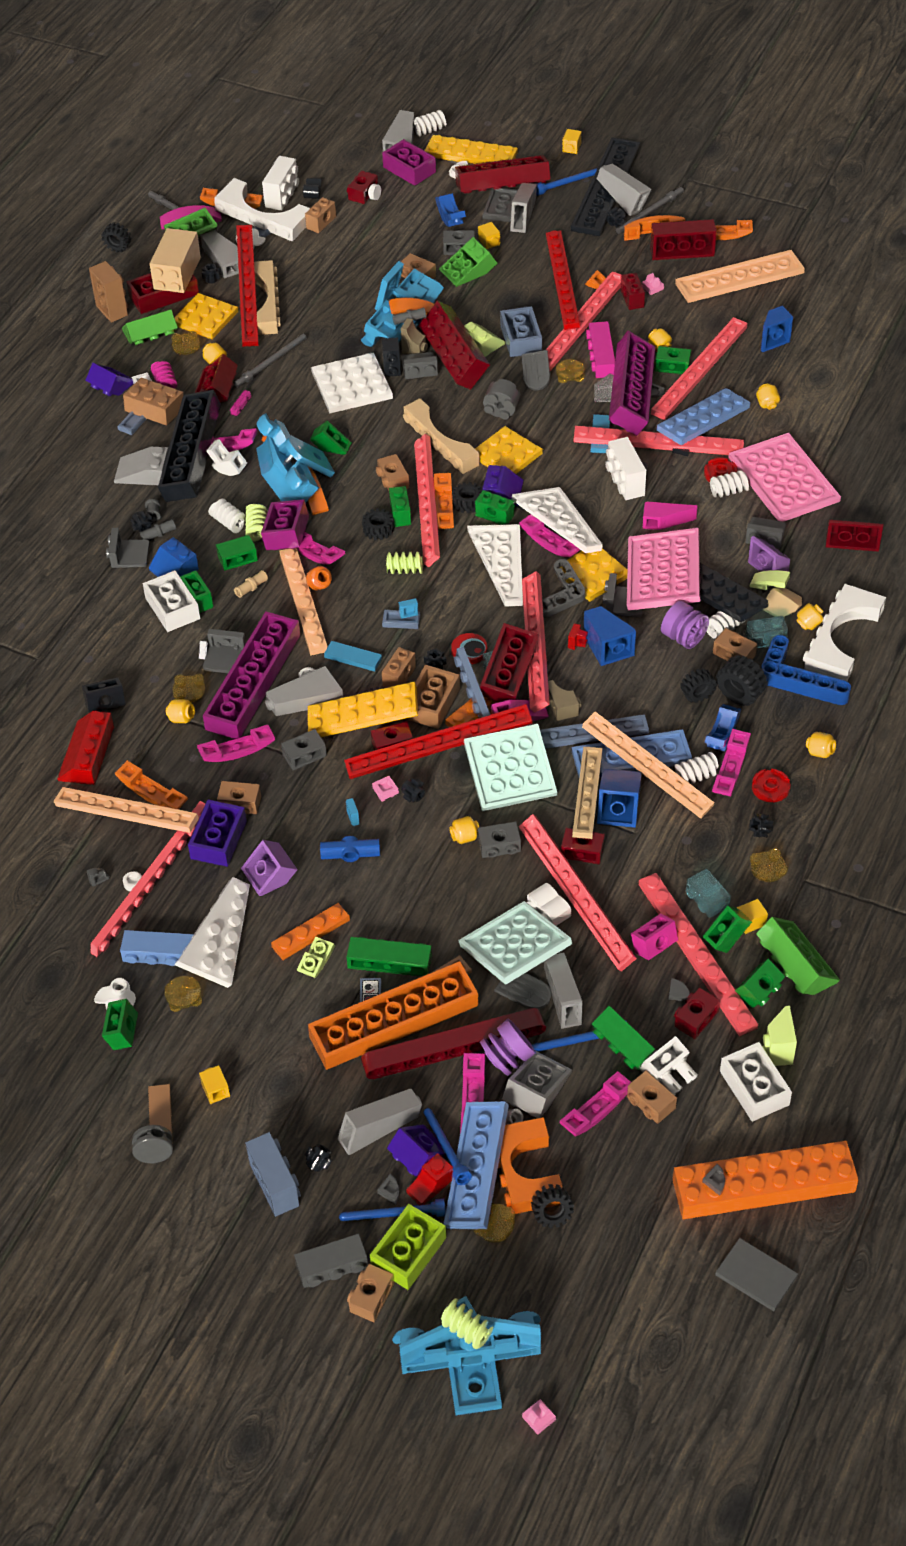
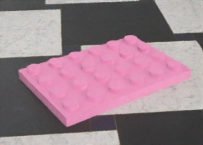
M789 433L729 453L730 461L736 464L738 471L745 472L749 485L777 521L784 522L840 502L841 496Z
M699 528L628 537V610L674 605L678 601H684L685 603L700 602Z

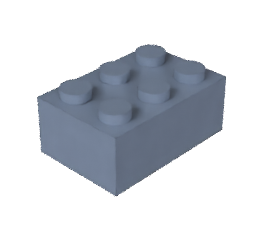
M532 306L500 311V326L510 357L542 351V336Z
M269 1132L246 1142L249 1164L274 1216L276 1217L298 1207V1197L301 1196L297 1187L299 1183L295 1174H291L289 1171L290 1165L286 1156L282 1157L280 1153L281 1146L277 1138L273 1140Z

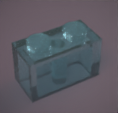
M783 616L747 621L746 638L757 643V648L770 646L772 639L776 635L787 637L788 628Z
M708 869L687 879L686 893L688 897L693 899L698 904L700 911L705 912L709 918L722 912L727 905H730V894Z

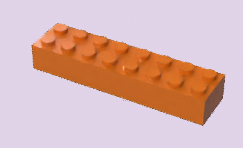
M459 961L308 1024L309 1037L325 1069L328 1070L369 1051H373L477 1007L478 992Z
M847 1141L674 1167L673 1184L682 1220L856 1192L858 1176ZM716 1164L722 1168L725 1176V1187L720 1196L702 1182L703 1178Z

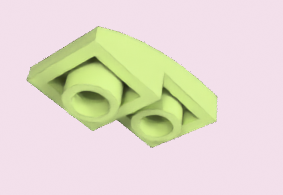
M769 570L755 573L750 587L761 590H768L769 585L785 588L790 578V572Z
M315 937L308 953L305 952L297 971L316 978L335 948L334 943Z

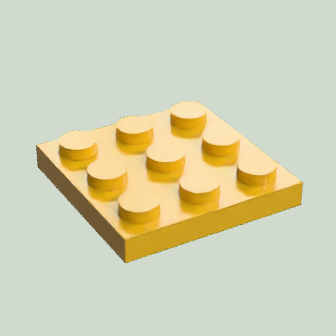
M198 293L174 319L177 327L213 340L238 313V307Z
M506 426L475 448L479 452V462L487 467L488 465L506 466L515 474L543 454L542 448Z
M603 549L593 553L581 551L567 560L583 584L586 599L590 602L607 592L605 591V580H609L610 573L617 574V585L627 579L628 569ZM560 567L563 570V572L566 573L565 568ZM573 578L566 579L568 584L575 581Z

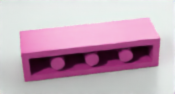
M589 323V330H586V339H589L588 350H591L589 356L590 361H593L591 362L592 372L595 371L596 378L613 377L615 357L609 323Z

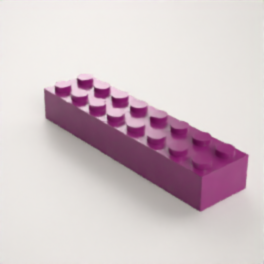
M627 331L617 343L609 420L637 436L649 421L655 346L634 333Z
M265 611L204 712L205 730L234 739L241 738L265 697L266 692L271 687L300 637L298 620Z

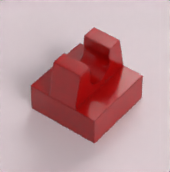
M574 623L568 635V649L575 650L576 646L586 647L588 640L586 638L588 632L581 630V625Z

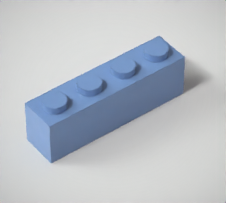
M124 930L120 948L122 960L132 964L147 963L150 965L167 964L175 966L174 964L180 958L194 934Z

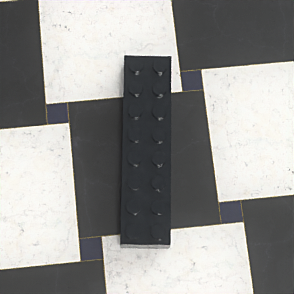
M214 390L183 395L158 489L165 502L191 499L198 496L208 457L207 449L211 446L221 408V403Z

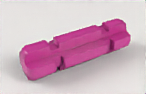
M244 390L230 409L231 415L238 416L251 398L250 391Z

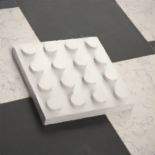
M374 353L311 367L312 374L329 413L393 399L392 391Z

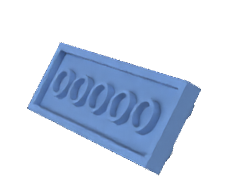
M725 388L658 424L657 431L676 443L683 445L750 408V402Z
M683 729L631 738L667 767L675 766V764L680 765L681 762H687V760L692 759ZM602 742L572 747V755L579 777L583 746L602 748L599 778H602L603 768L639 772Z
M505 1101L466 1102L456 1156L461 1165L468 1167L472 1178L467 1184L458 1185L452 1177L444 1225L447 1229H487L509 1107Z

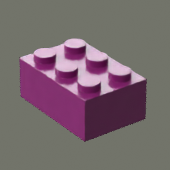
M404 139L382 152L383 168L414 186L436 173L435 157Z
M304 499L271 502L261 531L266 550L300 547L309 519Z

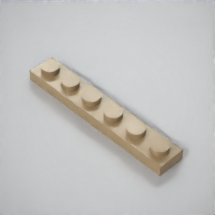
M583 746L572 837L592 839L602 748Z

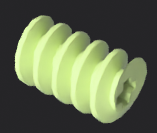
M260 504L246 506L245 535H250L253 542L262 539L261 531L268 512L267 508Z
M388 552L387 573L390 569L391 573L395 574L397 569L398 573L402 574L404 569L405 573L409 574L411 569L413 574H416L417 569H419L420 574H423V557L420 556L419 552H416L415 557H413L412 552H409L408 557H406L405 552H402L401 557H399L397 552H395L394 557Z
M455 1298L442 1314V1326L445 1328L449 1327L450 1332H457V1337L461 1339L465 1337L467 1344L472 1343L474 1349H479L486 1343L494 1327L492 1326L487 1329L488 1320L480 1324L481 1315L479 1314L472 1318V1309L465 1313V1304L456 1307L458 1299Z

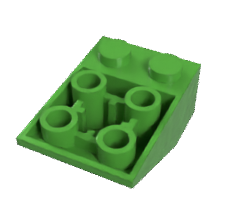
M472 237L439 270L457 287L487 274L498 263Z

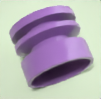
M678 601L666 613L661 624V632L670 639H676L677 643L683 645L686 649H691L705 635L709 626V618L700 611L694 610L692 606L684 601Z
M507 1019L497 1027L501 1035L500 1038L490 1033L488 1036L492 1044L485 1038L480 1043L492 1064L509 1076L512 1070L508 1063L517 1069L519 1068L515 1059L517 1056L526 1062L536 1051L518 1027L510 1019Z

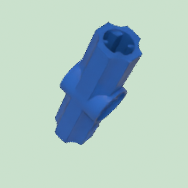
M346 836L341 841L320 842L321 859L342 858L346 862H355L359 857L380 856L379 839L358 840L354 836Z

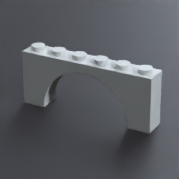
M236 178L214 198L216 211L257 226L260 229H268L270 233L292 242L306 228L305 213L310 208L298 204L296 207L280 213L257 211L244 201L247 196V183Z
M845 584L842 590H838L835 598L836 601L831 603L830 613L825 614L823 626H819L816 633L817 637L812 639L809 647L810 650L805 652L803 661L805 662V670L848 681L853 671L855 659L847 656L835 646L831 633L839 625L851 620L867 619L878 622L884 610L886 597Z

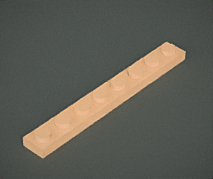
M297 548L279 550L310 656L325 653L327 643L309 586L306 582V576Z
M594 712L583 723L582 728L638 771L642 772V774L702 819L714 806L712 800L597 712Z
M62 787L54 800L55 805L58 807L191 833L199 819L198 814L65 787Z

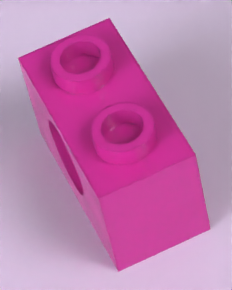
M661 913L631 933L635 953L647 960L652 959L678 941L675 921Z

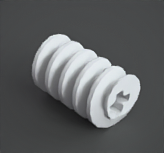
M437 110L431 114L428 113L416 117L413 122L416 134L420 137L421 131L426 135L427 131L431 133L432 129L437 131V127L441 130L442 125L446 126L443 112Z
M741 470L710 479V488L714 497H716L717 493L719 497H723V492H725L726 496H729L730 490L732 494H736V489L741 493L742 487H744L745 491L749 490L747 475Z
M219 499L210 506L209 515L213 516L214 519L218 520L233 533H238L243 529L246 518L245 514L236 509L234 505L225 499Z
M718 611L709 618L707 633L712 638H716L725 628L733 630L740 625V622Z
M712 752L689 759L687 762L683 761L680 765L675 764L676 774L687 782L690 780L692 784L696 782L695 777L698 781H702V775L708 779L709 772L712 776H716V770L718 769L717 758Z

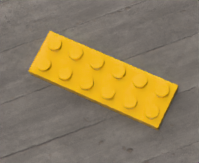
M433 135L424 151L437 159L454 160L457 162L467 161L468 163L479 164L515 159L518 148Z
M410 682L308 706V732L316 729L320 737L418 716L417 686L415 682Z

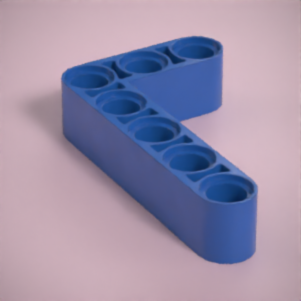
M776 635L772 639L761 668L767 677V686L837 705L848 703L851 685L847 681L785 665L784 661L787 656L789 640L783 635Z

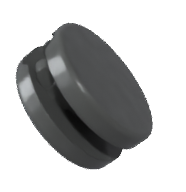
M148 1125L139 1128L132 1136L133 1156L144 1163L165 1161L173 1152L172 1133L167 1128L159 1125Z

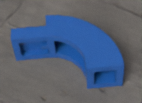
M453 193L435 197L440 216L446 226L451 227L463 224L462 217H466L465 210L459 211Z
M726 704L719 707L713 729L706 735L705 743H707V747L721 751L727 750L732 729H736L741 712L740 708Z

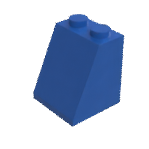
M602 606L584 611V631L588 632L587 643L601 666L635 656L636 630Z
M603 768L599 789L597 824L636 828L642 772Z

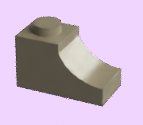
M407 318L401 327L402 353L409 355L426 352L428 347L426 335L421 334L416 329L413 319Z
M553 680L548 681L549 702L556 720L559 721L578 716L581 702L579 697L575 696L574 691L563 690Z

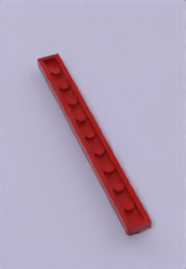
M236 225L242 347L258 346L252 225Z
M561 230L547 232V245L564 330L580 328Z
M527 704L344 761L349 778L354 779L464 745V739L532 724V719Z

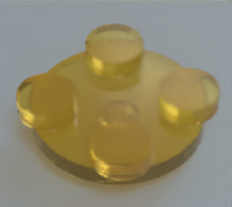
M195 331L182 335L176 333L171 336L172 349L178 354H192L200 347V340Z
M573 359L559 362L556 365L558 381L560 383L574 380L582 382L584 380V365Z
M177 675L174 677L173 697L175 699H186L194 702L204 695L205 684L203 675Z
M771 849L769 852L751 854L750 862L753 875L765 882H774L786 875L788 867L780 856L781 852L778 849Z
M180 976L174 978L165 986V998L169 1003L170 1010L177 1012L183 1008L199 1006L202 1003L200 984L195 978Z
M492 1203L487 1229H473V1231L488 1242L504 1241L514 1229L515 1212L511 1207Z

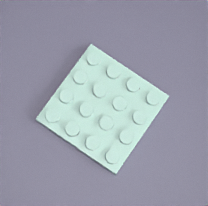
M538 724L464 739L482 811L557 796V789Z
M523 901L461 938L459 944L460 947L506 985L570 946L572 941L567 934Z

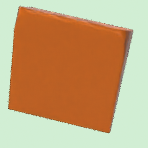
M597 270L585 285L598 289L606 277Z

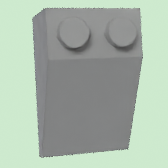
M149 447L120 457L114 483L159 485L168 447Z
M536 1051L508 1079L502 1100L527 1112L531 1116L541 1118L570 1076L572 1069Z

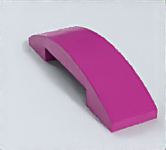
M202 205L177 208L160 217L161 229H164V225L205 207L215 222L222 221L221 213L216 211L215 207Z
M257 429L241 430L238 436L213 437L211 444L219 439L228 452L241 450L253 443Z
M532 514L520 522V526L535 542L556 555L571 557L580 550L568 540L563 539L546 528L544 523Z
M304 532L300 547H297V551L320 564H331L345 555L344 550L335 546L327 548L314 542L312 536Z
M269 725L251 729L248 736L217 744L213 740L197 745V748L204 761L223 762L257 752L272 743L275 737Z
M732 729L727 750L712 792L732 796L742 769L751 733Z
M464 1053L460 1133L466 1102H484L485 1054Z
M617 1071L603 1083V1088L578 1110L574 1108L560 1120V1124L574 1136L588 1131L605 1118L627 1095L628 1085L632 1082Z

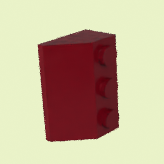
M220 355L203 369L195 393L214 390L220 403L227 401L230 396L229 391L233 386V379L237 375L238 365L226 355Z
M828 520L825 547L879 552L883 524Z

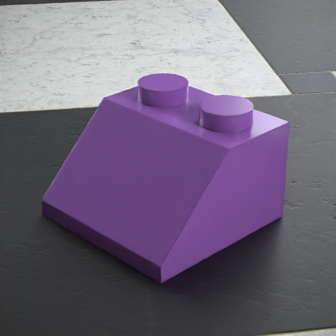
M755 536L751 537L748 559L750 565L760 572L769 570L789 572L790 559L785 554L781 553L767 541Z
M262 840L241 867V870L258 895L263 896L287 884L297 871V868L279 843Z

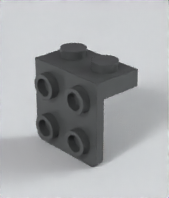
M432 352L401 356L405 379L438 375L437 358Z
M752 517L750 524L748 523L745 543L750 544L751 537L755 536L780 549L786 523Z
M112 528L111 535H108L109 548H106V557L110 558L111 567L147 566L149 541L121 540L119 528Z
M610 573L609 580H605V591L607 593L603 594V604H606V610L614 615L641 617L643 609L628 610L627 587L617 586V574Z
M209 629L207 633L209 649L203 669L205 671L229 673L246 645L245 633Z

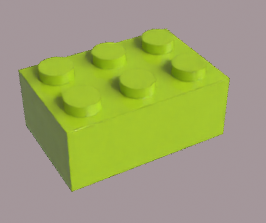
M408 1204L370 1254L371 1265L394 1275V1282L409 1290L445 1241L446 1226Z

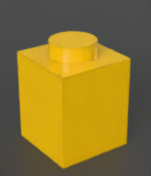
M567 129L563 138V152L577 154L581 145V131Z
M492 222L478 226V240L486 249L500 245V232Z
M758 899L737 907L752 921L745 930V934L759 929L766 924L768 913Z
M219 1065L207 1068L199 1073L201 1084L210 1104L230 1097L228 1084Z

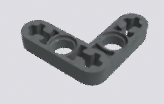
M565 559L557 560L554 563L555 574L563 585L564 590L542 600L543 607L548 608V610L543 609L544 618L572 607L586 598L583 584L570 563ZM560 567L565 568L566 573H564ZM568 578L575 579V581L570 584L565 582ZM575 588H576L577 592L580 593V595L575 594V592H574V589H575ZM560 598L566 599V602L563 604L557 603V600Z

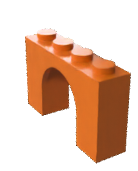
M544 1117L505 1125L498 1168H501L502 1172L499 1175L501 1187H505L507 1192L504 1194L506 1207L511 1208L512 1215L533 1211L531 1202H533L532 1197L533 1195L537 1196L535 1193L537 1190L542 1192L541 1187L545 1186L548 1189L549 1184H553L555 1188L557 1184L562 1188L559 1174L538 1179H528L517 1174L511 1165L513 1160L523 1152L549 1147V1135ZM554 1201L547 1204L545 1208L557 1206L561 1203Z

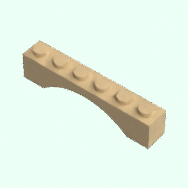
M273 260L254 262L256 285L261 287L268 296L265 304L257 311L259 335L278 334V327H281L279 307H276L279 306V297H276L279 296L277 267H273Z
M418 399L404 406L403 418L405 422L409 423L422 436L424 434L430 436L431 445H433L434 449L439 451L446 460H449L455 469L464 474L479 466V452L468 443L455 441L444 436L434 427L430 420V407L426 403Z

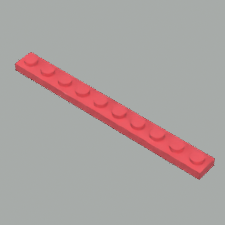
M612 271L578 311L580 328L563 329L546 349L548 351L550 371L585 331L589 323L595 319L620 289L621 274Z
M733 317L653 406L651 415L666 420L747 329L748 323Z
M575 426L574 442L608 444V441L628 437L633 447L661 450L678 448L690 449V452L729 455L731 452L744 448V440L698 436L680 445L662 433L641 431L636 436L621 429Z
M424 434L416 440L414 447L423 564L430 567L440 558L431 441L430 436Z
M537 571L522 579L525 630L539 634L537 646L528 668L530 709L534 713L550 705L541 575Z
M200 801L192 811L197 813L199 818L205 803ZM197 823L191 833L177 830L92 941L91 954L98 957L101 952L107 950L112 937H116L119 934L121 925L129 921L134 908H138L141 905L144 895L151 892L156 879H160L165 872L166 866L173 863L176 857L175 854L179 850H183L188 837H192Z
M532 814L518 827L614 965L622 972L637 958L539 819Z
M654 873L640 879L638 885L658 915L661 913L675 921L678 941L676 942L711 995L720 1000L721 1010L739 1037L758 1029L757 1021L658 874Z

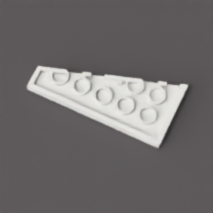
M560 487L512 494V500L583 552L593 553L602 551V543Z
M520 524L467 526L468 533L504 606H523Z
M234 877L228 881L219 898L213 904L210 912L204 918L190 943L185 947L182 955L174 965L227 988L232 985L250 884Z

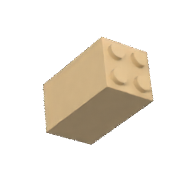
M166 229L150 262L154 289L185 292L201 258L197 232Z

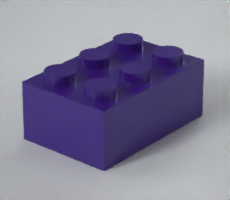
M207 800L188 843L190 858L228 867L247 822L245 807Z

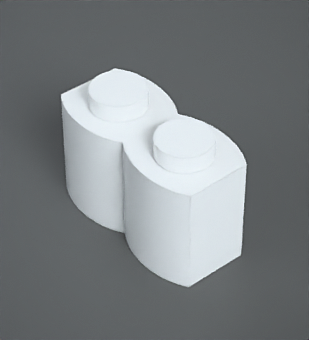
M545 883L527 895V904L555 926L571 917V907L558 895L550 884Z

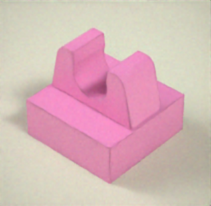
M651 273L642 282V287L650 295H653L663 290L664 284Z
M390 776L372 783V788L381 802L399 793L398 787Z
M541 1399L522 1413L523 1419L537 1435L556 1420V1416Z

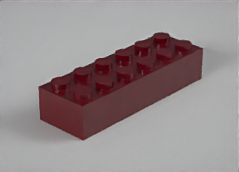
M544 155L456 166V185L461 192L471 193L472 190L486 191L487 188L516 187V184L545 183L546 180H550L549 161Z
M437 301L426 315V318L421 321L419 327L424 335H426V338L456 384L471 390L490 364L452 307Z

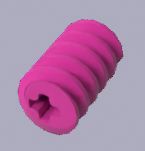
M158 361L151 365V372L156 383L174 389L177 388V381L169 362Z

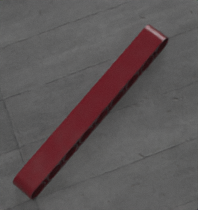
M530 1008L369 1051L362 1055L361 1061L366 1077L368 1079H377L463 1056L464 1053L484 1050L480 1041L485 1038L492 1044L488 1036L490 1033L500 1038L501 1035L497 1027L507 1019H510L526 1038L542 1034L546 1030V1026L538 1008Z

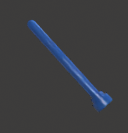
M597 168L547 184L536 183V195H543L548 189L594 176Z
M587 1032L535 1043L532 1046L538 1052L599 1038L593 1032Z
M426 1108L424 1115L453 1167L452 1177L458 1185L467 1184L472 1178L471 1172L468 1167L461 1165L434 1113L430 1108Z
M444 1198L435 1199V1202H431V1204L414 1206L425 1214L432 1213V1215H437V1217H445L446 1214ZM406 1206L342 1212L339 1215V1219L341 1221L395 1217L400 1216Z

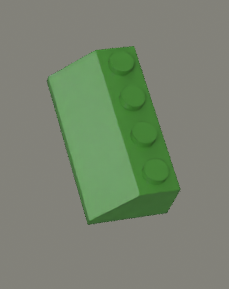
M771 917L756 933L760 938L761 945L771 952L772 959L784 969L783 973L793 980L796 984L795 988L801 994L815 995L840 981L838 976L793 921Z

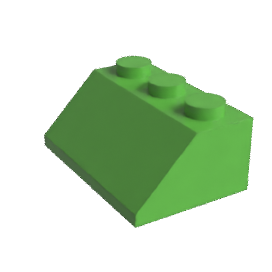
M205 207L164 225L165 231L167 228L197 232L198 237H201L200 235L216 230L217 223Z
M168 310L126 323L122 330L130 344L135 343V345L144 343L145 339L150 338V341L158 339L159 335L165 334V336L174 334V330L178 327L172 310Z

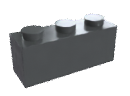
M359 1234L294 1254L303 1288L316 1287L321 1282L330 1279L337 1280L349 1273H359L368 1266L367 1256Z

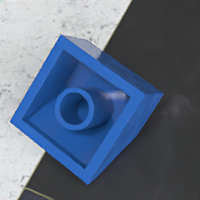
M783 306L768 311L763 325L762 352L790 342L793 316Z
M174 537L159 547L149 566V570L157 577L172 571H176L180 577L199 570L196 554Z

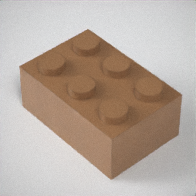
M106 261L90 267L89 272L97 308L111 323L128 316V304L125 301L126 293L122 285L124 283L122 276L117 274L114 267L110 266Z
M140 378L123 394L126 412L130 413L132 411L135 415H143L146 419L166 426L178 415L183 398L182 391L145 378Z
M425 665L415 682L417 686L418 716L405 719L439 729L460 691V675Z

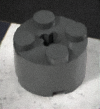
M505 379L491 382L483 400L484 411L487 414L507 420L514 414L520 399V391L518 392L516 385Z

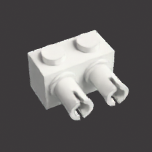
M676 1036L646 1059L640 1067L642 1072L647 1071L673 1095L678 1093L683 1087L670 1074L672 1070H677L686 1080L687 1084L698 1076L686 1062L690 1052Z

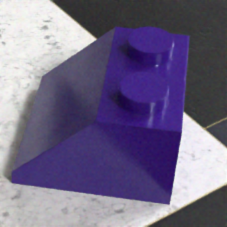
M92 363L85 380L91 383L90 386L92 388L102 389V393L108 396H112V394L119 396L134 384L129 376L111 367Z
M488 465L482 489L512 500V494L521 493L524 481L506 466Z
M425 1125L399 1128L387 1147L392 1153L393 1158L405 1165L407 1171L414 1176H418L422 1166L437 1153L445 1160L447 1159L437 1137Z

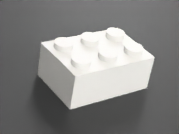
M278 156L262 182L265 208L282 211L284 206L288 204V200L293 196L295 188L299 186L296 159Z
M624 437L608 441L606 469L608 472H611L612 480L617 484L619 493L623 495L625 500L645 496L646 469L629 438Z
M176 571L143 583L145 598L167 632L200 619L198 604Z
M759 1042L721 1059L720 1072L752 1122L790 1105L792 1091Z

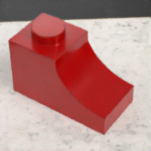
M437 1153L422 1166L418 1177L406 1189L407 1194L418 1205H425L452 1181L453 1167Z

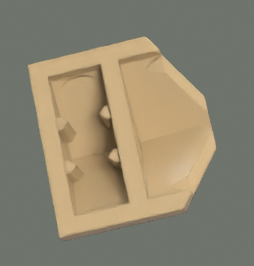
M773 588L766 597L769 607L765 608L764 611L782 620L785 616L796 612L802 606V597L786 588Z

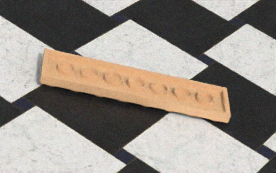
M792 250L677 278L675 284L686 301L690 303L803 274L805 268Z

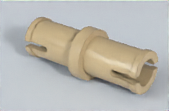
M261 570L253 577H248L244 583L234 589L235 594L241 598L249 591L256 590L258 585L268 580L267 574Z

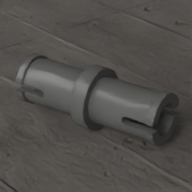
M425 308L412 311L406 310L404 313L392 315L394 325L404 323L407 318L413 320L426 318Z
M171 519L141 531L140 535L142 540H150L157 536L162 537V534L176 530V526Z

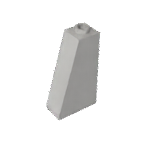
M399 111L382 140L383 152L403 139L413 144L414 112Z
M614 164L602 166L596 178L629 216L641 212L651 192L648 186Z
M522 183L512 200L510 231L526 233L536 201L537 184Z
M215 230L200 235L203 250L213 264L216 265V268H220L221 275L227 278L239 274L237 245Z
M326 666L267 691L265 704L269 711H273L275 716L308 710L310 705L343 698V690Z
M564 952L555 954L544 961V970L561 1029L582 1025V999Z
M410 1088L345 1112L338 1140L348 1155L353 1154L418 1118L422 1106L421 1100Z

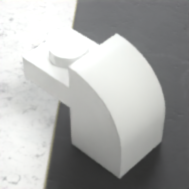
M219 439L215 440L207 449V453L214 461L212 467L219 473L228 476L237 475L247 464L238 450L228 452Z

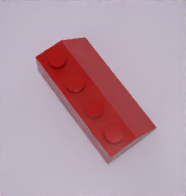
M92 711L77 721L57 778L58 781L95 785L114 729L111 713Z

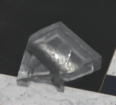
M608 374L594 385V402H611L614 375Z

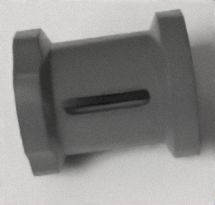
M156 499L147 500L145 502L146 513L150 514L152 522L158 521L160 519V502Z

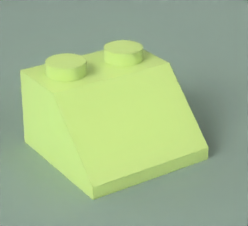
M473 322L464 325L485 357L505 344L504 340L483 326Z
M785 1006L768 1025L767 1034L763 1035L764 1046L762 1047L774 1066L793 1065L797 1040L790 1006Z

